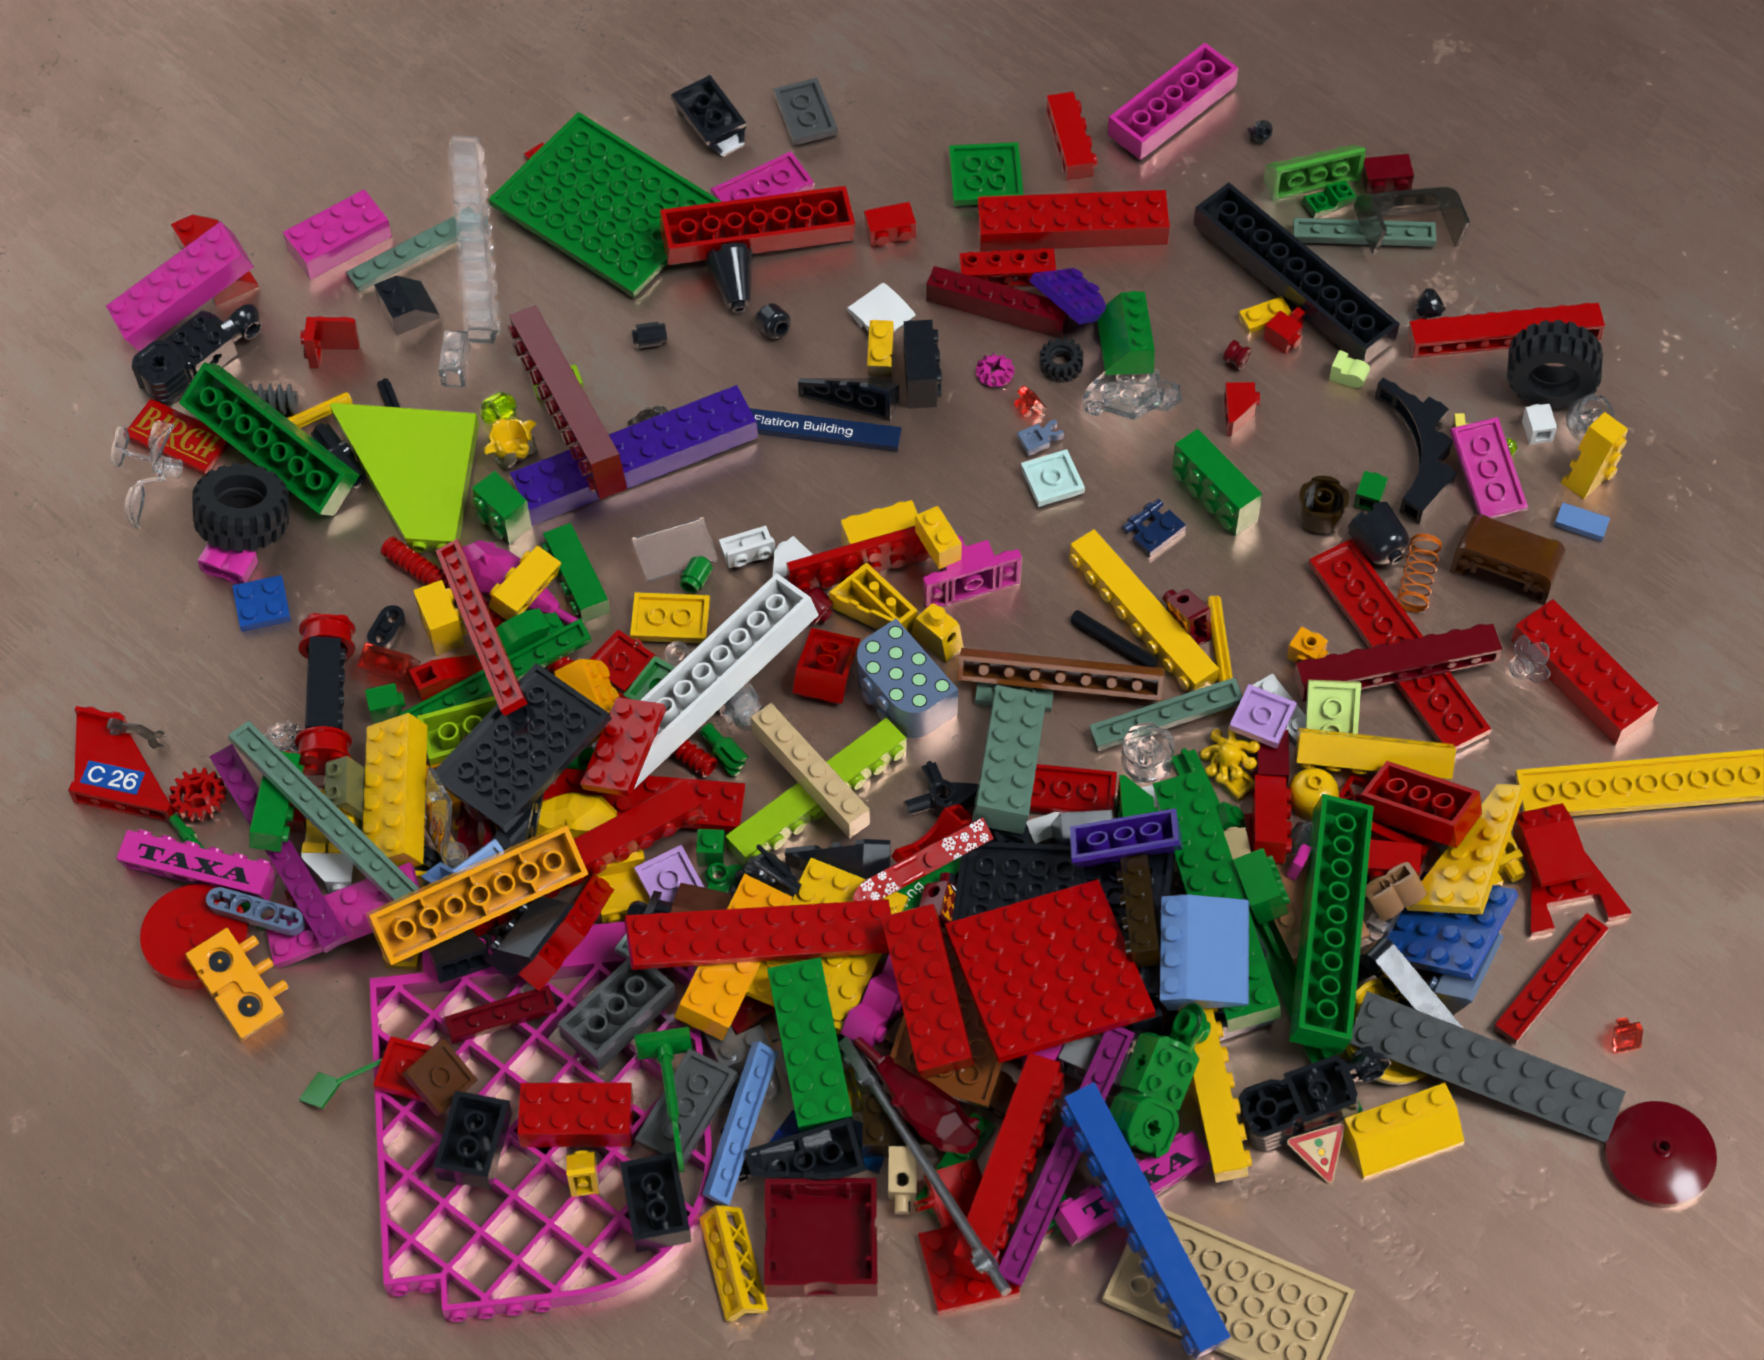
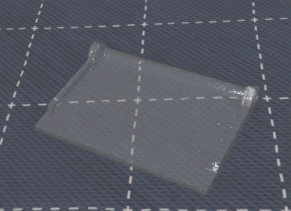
M704 517L642 536L632 537L647 582L684 571L693 556H704L711 563L719 561Z

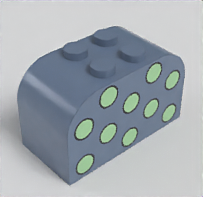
M897 619L869 635L860 643L857 650L858 686L864 701L868 705L872 704L881 721L887 717L905 737L919 738L926 736L958 715V688Z

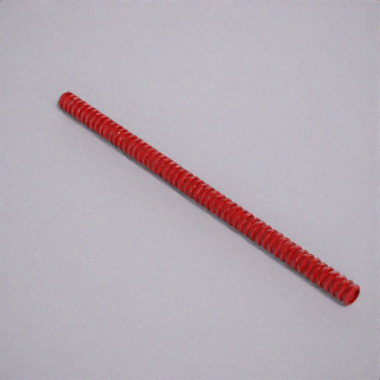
M390 537L383 543L381 555L387 557L388 560L404 569L407 573H410L411 576L416 577L417 580L422 581L424 585L442 580L445 588H450L442 569H438L436 565L427 561L425 557L415 553L412 548L409 549L406 544L403 545V542L396 537ZM485 601L496 628L507 621L489 607L490 602ZM565 656L546 666V669L552 671L555 675L554 671L574 662V660ZM618 693L619 698L629 699L628 697H624L622 693ZM686 740L671 754L678 761L681 760L684 765L688 764L690 769H694L697 774L700 773L703 778L709 776L717 765L715 757L705 753L702 748L698 749V746L692 744L690 740Z

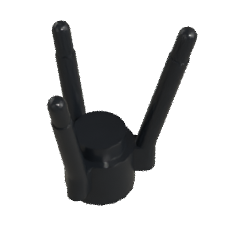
M757 844L756 848L783 875L779 876L756 859H753L752 863L777 881L775 889L794 897L802 886L797 881L798 878L790 874L760 844Z

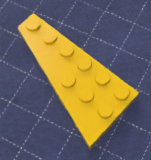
M1496 785L1482 803V815L1457 848L1449 846L1421 881L1427 895L1418 903L1406 907L1407 910L1483 915L1525 794L1523 785Z

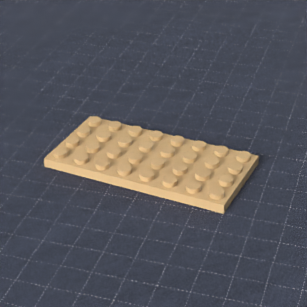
M1162 1208L1231 1336L1225 1345L1214 1351L1235 1360L1328 1359L1354 1296V1289ZM1127 1243L1105 1291L1102 1302L1182 1336L1179 1329L1174 1330L1167 1318V1314L1170 1312L1166 1304H1160L1153 1291L1156 1286L1152 1278L1147 1279L1140 1267L1141 1257L1138 1252L1133 1253Z

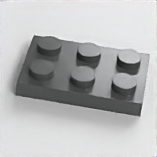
M817 78L773 89L774 97L793 146L838 135L837 126Z

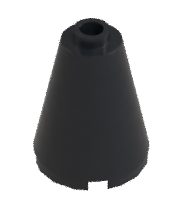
M743 243L721 245L722 250L716 252L713 248L706 254V263L726 307L735 313L743 312L750 305L752 248L747 249V245Z

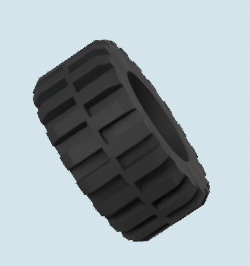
M1546 320L1541 321L1538 325L1535 323L1527 327V330H1521L1510 343L1507 366L1509 386L1514 393H1517L1516 395L1522 400L1526 399L1531 405L1550 404V407L1562 409L1563 406L1573 407L1578 402L1581 404L1588 397H1591L1601 384L1603 362L1601 343L1592 332L1589 333L1587 328L1583 326L1578 327L1576 323L1570 321L1563 323L1562 320H1555V322H1548ZM1559 363L1563 364L1564 366H1549L1545 364Z
M235 463L228 467L225 465L219 466L217 470L214 471L212 469L207 472L194 486L192 496L194 528L205 542L208 541L215 548L219 546L222 550H235L236 552H243V550L257 551L260 547L264 549L270 546L271 542L275 543L287 530V525L289 524L288 489L281 478H278L272 471L268 472L264 467H254L253 464L247 463L246 465Z

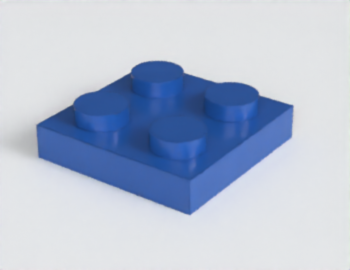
M282 575L232 585L241 632L291 622Z

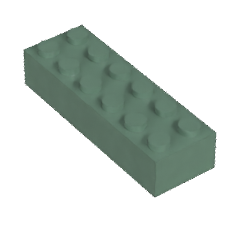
M996 685L990 708L972 822L983 817L989 828L1023 835L1029 816L1047 695Z

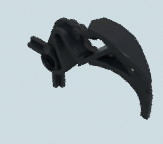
M928 761L926 765L921 767L929 784L926 791L927 794L904 801L905 811L908 815L932 809L935 815L939 817L946 807L960 804L967 810L974 805L978 784L944 780L936 762ZM943 795V796H946L947 798H940V797H938V796ZM1027 824L1023 835L989 828L994 839L988 842L1030 843Z

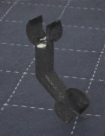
M114 718L108 720L106 728L111 729L109 733L111 735L119 736L122 733L138 734L147 739L149 746L153 749L164 746L157 741V738L166 737L163 731L154 732L141 724L123 723L121 720Z

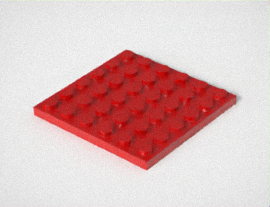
M1098 879L945 923L946 933L998 1063L1155 1017V1008L1135 962H1133L1132 956L1126 955L1125 939Z

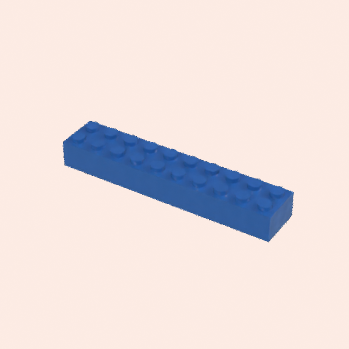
M1095 1082L1067 1095L1063 1100L1060 1117L1066 1128H1072L1075 1134L1073 1141L1080 1153L1085 1152L1088 1158L1086 1165L1093 1178L1098 1177L1101 1182L1100 1192L1106 1203L1111 1201L1115 1209L1113 1216L1120 1228L1125 1227L1129 1235L1126 1240L1133 1253L1138 1252L1141 1257L1140 1267L1147 1279L1152 1278L1156 1286L1153 1291L1160 1304H1166L1170 1312L1167 1314V1318L1174 1330L1179 1329L1183 1339L1180 1341L1188 1356L1192 1354L1196 1360L1225 1345L1231 1336Z

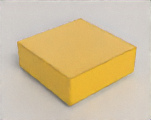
M1244 770L1243 776L1239 780H1234L1230 774L1229 780L1224 784H1220L1237 803L1253 792L1254 780Z

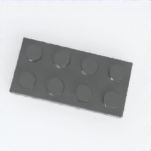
M688 1049L674 1073L679 1108L678 1127L684 1166L737 1078V1071L691 1049ZM665 1089L635 1138V1144L658 1155L671 1152L676 1153L673 1126L668 1116Z

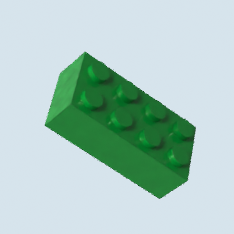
M1198 428L1175 443L1172 462L1173 476L1176 480L1182 481L1187 486L1190 494L1193 497H1197L1204 504L1205 509L1220 520L1224 529L1230 530L1234 536H1237L1258 521L1262 493Z

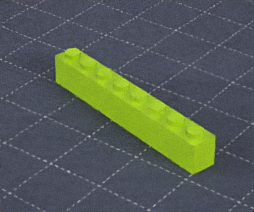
M886 717L826 762L852 791L858 790L865 784L867 779L873 775H879L886 765L893 760H899L905 754L906 737ZM796 783L725 836L726 847L744 866L750 856L761 853L756 848L757 844H760L768 852L773 849L777 850L793 834L801 833L813 819L821 818L825 811L799 783Z

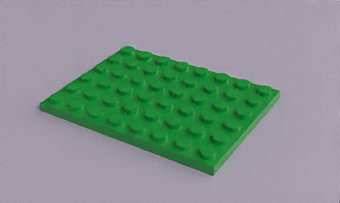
M577 112L488 199L490 206L633 298L668 264L659 226L660 210L722 202L580 112Z

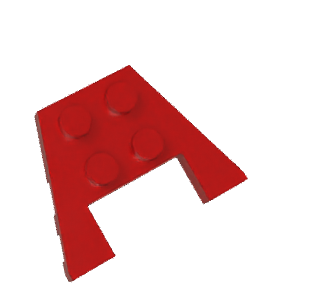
M1587 853L1586 856L1592 869V876L1541 887L1530 868V937L1554 932L1555 926L1548 909L1549 907L1598 898L1606 922L1630 918L1631 910Z

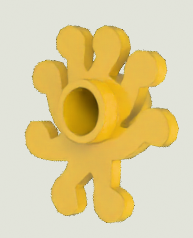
M1229 727L1227 739L1222 737L1223 732L1220 729L1212 730L1210 738L1217 744L1205 747L1200 752V757L1203 761H1207L1212 757L1210 765L1205 768L1207 776H1216V781L1219 784H1224L1229 780L1228 771L1231 770V777L1234 780H1239L1244 773L1240 767L1242 763L1248 770L1254 769L1257 765V761L1253 757H1248L1242 750H1246L1249 753L1257 752L1260 748L1258 741L1247 742L1237 740L1236 735L1238 733L1230 731Z

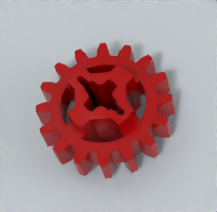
M193 768L190 775L185 771L182 772L184 778L182 780L175 778L177 786H170L172 795L169 796V800L174 812H178L181 819L188 816L191 823H193L195 818H199L200 822H204V816L207 815L213 819L212 812H221L220 804H226L227 802L224 796L227 794L223 779L221 777L218 778L215 771L208 774L207 768H203L201 773H198L196 768ZM213 788L215 789L214 797L211 796L213 793ZM184 793V794H185V796L183 797L184 802L182 803V800H181V799H182V794Z

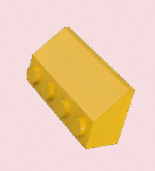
M1445 1083L1346 1117L1343 1121L1345 1125L1343 1137L1363 1179L1464 1144L1465 1142L1457 1106Z

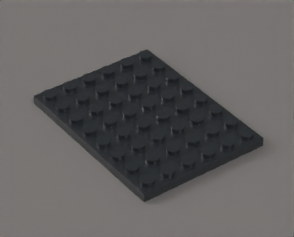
M986 842L961 856L952 921L1098 879L1124 939H1129V932H1124L1122 916L1127 915L1126 908H1121L1119 892H1124L1123 884H1118L1117 869L1121 868V861L1077 868L1072 863L1071 845ZM1174 852L1148 856L1160 953L1161 897L1171 895L1175 860ZM1160 965L1137 968L1149 997L1159 998Z

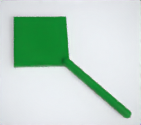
M382 1058L339 1078L318 1072L298 1100L323 1109L342 1082L379 1066Z

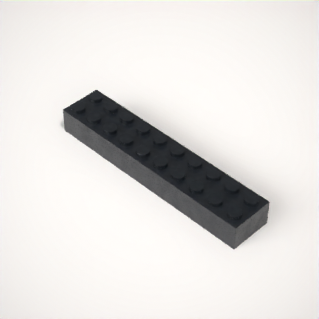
M1228 182L1195 207L1193 222L1195 227L1279 297L1282 296L1285 302L1293 309L1299 307L1305 311L1303 317L1354 360H1362L1368 363L1396 341L1400 325L1397 320L1231 183Z

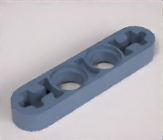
M222 887L213 888L206 897L210 910L217 915L286 935H298L304 930L306 925L303 914L298 909ZM223 897L225 902H219L216 905L214 900H220ZM241 903L251 904L247 912H237V907ZM266 910L275 911L274 917L270 920L261 919V915ZM296 918L297 923H292L291 926H289L286 920L293 921V919Z

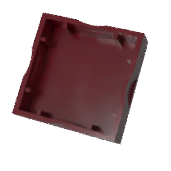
M842 1178L827 1181L765 1179V1297L878 1296L876 1178Z

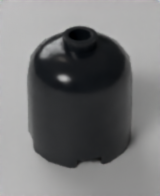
M1387 502L1375 503L1372 505L1374 510L1366 515L1362 511L1352 519L1348 525L1350 530L1348 534L1370 562L1376 565H1387L1390 563L1394 565L1404 558L1403 554L1409 546L1410 537Z

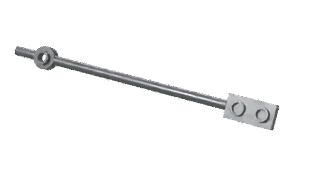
M846 1036L838 1043L844 1052L841 1054L842 1058L850 1067L855 1069L854 1077L863 1087L866 1085L870 1087L973 1250L972 1255L974 1258L971 1259L972 1264L980 1273L984 1271L988 1273L1002 1296L1009 1294L1011 1288L999 1271V1264L996 1258L982 1244L898 1110L890 1104L891 1099L882 1087L884 1083L869 1059L854 1045V1041Z

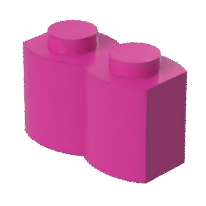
M207 543L198 559L201 571L214 577L223 578L234 584L248 582L258 564L255 551H225L221 547L217 546L215 548Z

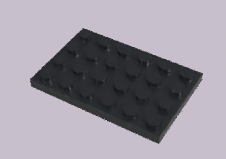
M537 663L518 681L528 704L506 716L503 715L497 704L430 775L433 781L505 833L612 719L610 713Z

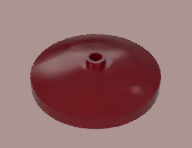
M1647 1101L1627 1108L1616 1117L1609 1139L1604 1143L1605 1164L1615 1184L1632 1199L1651 1207L1675 1208L1694 1201L1709 1186L1716 1170V1146L1707 1127L1687 1109L1669 1102Z

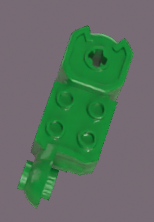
M1197 1003L1188 1004L1178 1013L1173 1022L1170 1037L1159 1036L1150 1032L1139 1035L1119 1084L1123 1087L1122 1091L1114 1098L1110 1108V1112L1132 1152L1156 1159L1165 1155L1170 1149L1179 1127V1117L1176 1110L1179 1111L1200 1060L1194 1050L1196 1043L1204 1042L1211 1030V1025L1207 1021L1203 1008Z

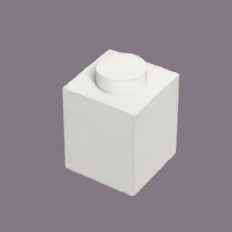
M1534 404L1526 407L1522 423L1529 445L1552 442L1557 425L1550 404Z

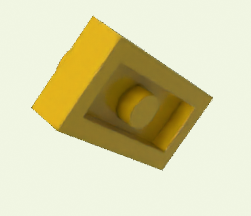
M1281 296L1239 311L1238 317L1247 333L1252 334L1265 329V325L1280 310L1288 316L1292 312Z

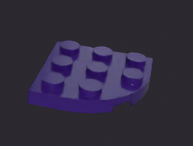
M1069 268L1033 273L1029 280L1078 324L1096 322L1105 311L1106 304L1099 293L1100 288L1096 284L1087 281L1083 277V273L1078 269Z

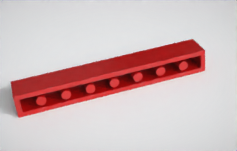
M1582 303L1578 305H1559L1548 308L1537 307L1534 309L1496 313L1488 312L1476 315L1465 314L1455 317L1443 316L1435 319H1417L1409 322L1407 339L1412 358L1509 349L1512 339L1521 330H1527L1529 325L1534 323L1538 325L1541 321L1546 320L1548 322L1562 320L1563 323H1568L1569 321L1576 323V326L1587 328L1589 333L1592 332L1598 340H1601L1605 323L1599 303Z

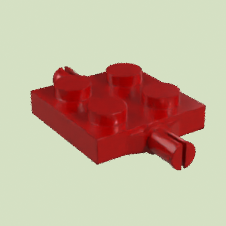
M976 1158L936 1170L966 1219L983 1177ZM923 1175L928 1188V1197L914 1201V1207L919 1206L915 1208L916 1212L932 1208L938 1217L941 1228L955 1225V1221L926 1175Z

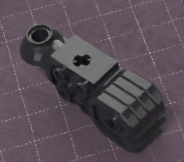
M246 304L241 306L225 322L215 314L201 310L164 340L152 341L135 354L132 359L131 366L139 388L145 387L147 394L151 398L164 405H171L184 395L203 362L222 367L238 355L236 341L240 338L249 340L258 335L262 325L259 322V312L255 305Z
M1366 1046L1354 1051L1351 1054L1352 1060L1349 1062H1345L1337 1055H1333L1284 1073L1283 1080L1269 1079L1244 1088L1238 1097L1241 1111L1240 1117H1243L1245 1120L1251 1146L1262 1151H1269L1286 1145L1288 1138L1298 1136L1301 1127H1303L1305 1133L1358 1114L1359 1103L1355 1082L1361 1081L1366 1083L1380 1078L1390 1067L1391 1061L1384 1054L1376 1052L1373 1046Z

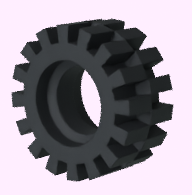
M1057 337L1054 343L1052 340H1049L1048 345L1044 344L1042 350H1040L1042 373L1045 372L1046 378L1051 376V381L1054 382L1058 378L1059 383H1064V379H1067L1068 382L1072 381V376L1076 379L1078 373L1081 374L1083 367V350L1079 344L1075 345L1073 339L1068 342L1066 337H1063V341H1060L1059 337ZM1063 355L1069 357L1071 361L1066 364H1057L1052 360L1056 356Z

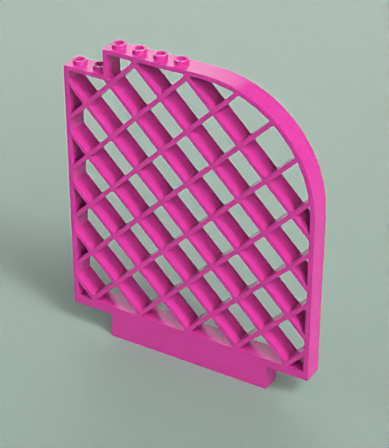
M624 921L596 924L591 927L583 941L570 953L558 972L550 980L585 977L568 996L549 982L546 983L550 987L554 1003L558 1005L556 1008L557 1012L551 1014L537 1030L526 1022L510 1026L524 1036L527 1041L505 1065L481 1047L494 1032L456 1043L460 1046L456 1054L464 1063L473 1056L496 1073L478 1095L495 1097L507 1083L520 1092V1083L528 1082L516 1073L538 1049H541L563 1066L549 1083H568L574 1076H577L585 1083L604 1082L584 1067L587 1060L578 1052L571 1057L548 1040V1038L558 1028V1023L582 1002L600 981L603 982L627 960L615 953V947L626 934ZM496 935L492 936L493 942L496 939ZM482 938L481 940L487 944L486 940ZM427 949L423 950V973L370 978L373 1062L382 1058V1046L386 1048L390 1036L381 1030V1024L401 1003H404L425 1019L407 1039L424 1044L437 1029L450 1038L444 1017L450 1015L468 995L481 1005L496 1001L480 988L518 984L507 996L510 997L533 990L534 987L522 978L519 973L509 981L492 965L489 968L440 984ZM688 966V972L681 967L656 968L664 976L666 974L670 975L686 988H688L695 974L694 966ZM452 991L434 1011L413 996ZM678 1007L671 1015L663 1011L654 1019L661 1025L657 1031L685 1027L681 1024L682 1021L674 1018ZM694 1027V1033L689 1030L691 1045L697 1053L703 1055L701 1030ZM631 1043L620 1051L631 1060L611 1082H630L640 1069L643 1068L664 1084L661 1065L651 1058L638 1060L637 1049ZM379 1066L374 1067V1080L377 1075ZM375 1090L383 1280L387 1295L392 1294L393 1296L400 1297L407 1295L409 1292L433 1293L437 1289H441L442 1312L445 1320H450L451 1322H463L470 1317L490 1319L495 1317L496 1314L505 1313L510 1316L521 1315L523 1311L531 1310L540 1313L548 1312L552 1308L598 1302L633 1289L664 1268L686 1244L650 1250L656 1256L631 1273L622 1276L598 1256L621 1230L633 1237L627 1203L620 1211H617L597 1194L571 1196L555 1215L548 1219L526 1202L525 1198L548 1173L569 1188L567 1172L557 1163L571 1147H552L546 1155L535 1147H521L518 1138V1118L508 1128L501 1157L513 1145L537 1165L514 1191L497 1178H494L492 1190L505 1199V1201L480 1228L456 1209L474 1186L457 1184L443 1199L420 1181L422 1176L434 1164L443 1133L441 1135L416 1117L427 1104L424 1101L412 1099L403 1107L387 1093ZM660 1096L646 1112L633 1103V1119L637 1122L632 1126V1147L635 1145L636 1136ZM385 1107L396 1115L387 1127ZM710 1124L704 1132L706 1157L694 1149L688 1160L704 1172L700 1192L694 1207L685 1202L691 1236L700 1222L699 1218L703 1215L708 1201V1197L702 1194L713 1163ZM409 1125L430 1141L432 1145L407 1171L387 1155V1148ZM593 1147L605 1156L597 1166L599 1184L616 1165L621 1168L620 1162L630 1161L625 1155L632 1147ZM388 1170L400 1179L390 1191ZM411 1189L415 1190L436 1207L412 1235L390 1219L392 1209ZM584 1201L611 1221L588 1248L561 1229ZM516 1209L542 1228L518 1256L492 1237ZM447 1217L473 1236L449 1264L445 1263L423 1245ZM391 1234L403 1243L393 1256ZM553 1237L579 1257L556 1285L529 1266L532 1260ZM484 1245L510 1265L486 1293H483L459 1274ZM414 1253L440 1272L393 1278ZM589 1266L610 1281L594 1287L568 1291ZM520 1274L545 1292L544 1294L499 1299ZM453 1282L472 1297L475 1302L450 1304L449 1284Z

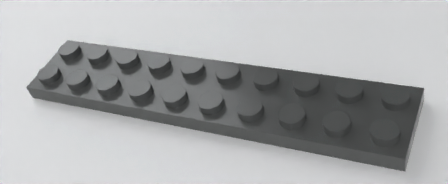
M1369 991L1365 992L1353 1024L1352 1040L1350 1042L1352 1045L1360 1048L1373 1046L1376 1052L1384 1054L1388 1059L1604 1143L1609 1139L1626 1092Z

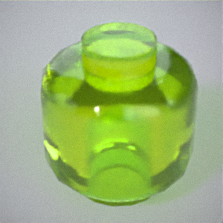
M496 392L482 402L481 418L486 424L493 426L492 423H495L496 419H514L517 413V403L510 394Z

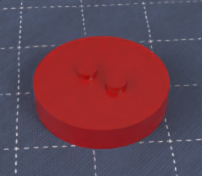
M204 884L179 887L162 896L147 912L140 930L141 949L150 969L163 982L181 989L206 988L186 959V953L226 928L229 929L238 944L251 937L249 923L217 915L210 910L206 897L210 890L217 887ZM221 897L220 900H214V902L218 905L219 902H225V900ZM239 905L237 912L244 913L243 908Z

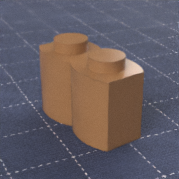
M1409 862L1399 864L1392 868L1385 876L1378 877L1366 885L1365 893L1370 905L1381 921L1395 917L1404 907L1418 903L1427 895L1422 882Z

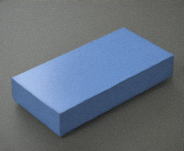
M1562 502L1554 526L1602 542L1610 517Z

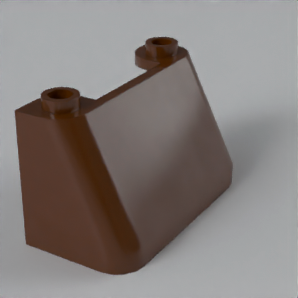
M1480 514L1471 517L1455 550L1450 572L1462 576L1465 569H1471L1470 572L1476 573L1478 567L1524 583L1523 591L1528 592L1530 589L1535 595L1533 602L1545 605L1563 562L1566 549L1558 540L1548 539Z

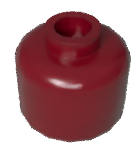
M807 588L804 593L811 597L818 616L810 624L815 625L820 621L823 624L826 623L834 613L830 610L833 606V601L820 588H813L812 590Z

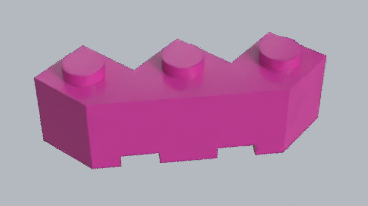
M890 954L883 972L870 980L862 1003L850 1009L841 1034L854 1041L858 1037H862L871 1046L881 1043L897 1015L903 1011Z

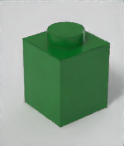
M1364 470L1353 507L1367 512L1374 510L1372 505L1382 502L1388 477Z
M395 683L365 689L373 724L400 716L399 713L402 712L401 707L406 706L403 691L397 692Z
M698 829L696 848L698 867H709L714 863L724 864L726 847L724 830Z

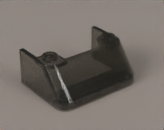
M1426 187L1362 193L1357 196L1354 203L1355 213L1372 255H1377L1387 232L1382 216L1440 211L1455 247L1460 246L1470 224L1458 192L1450 187Z

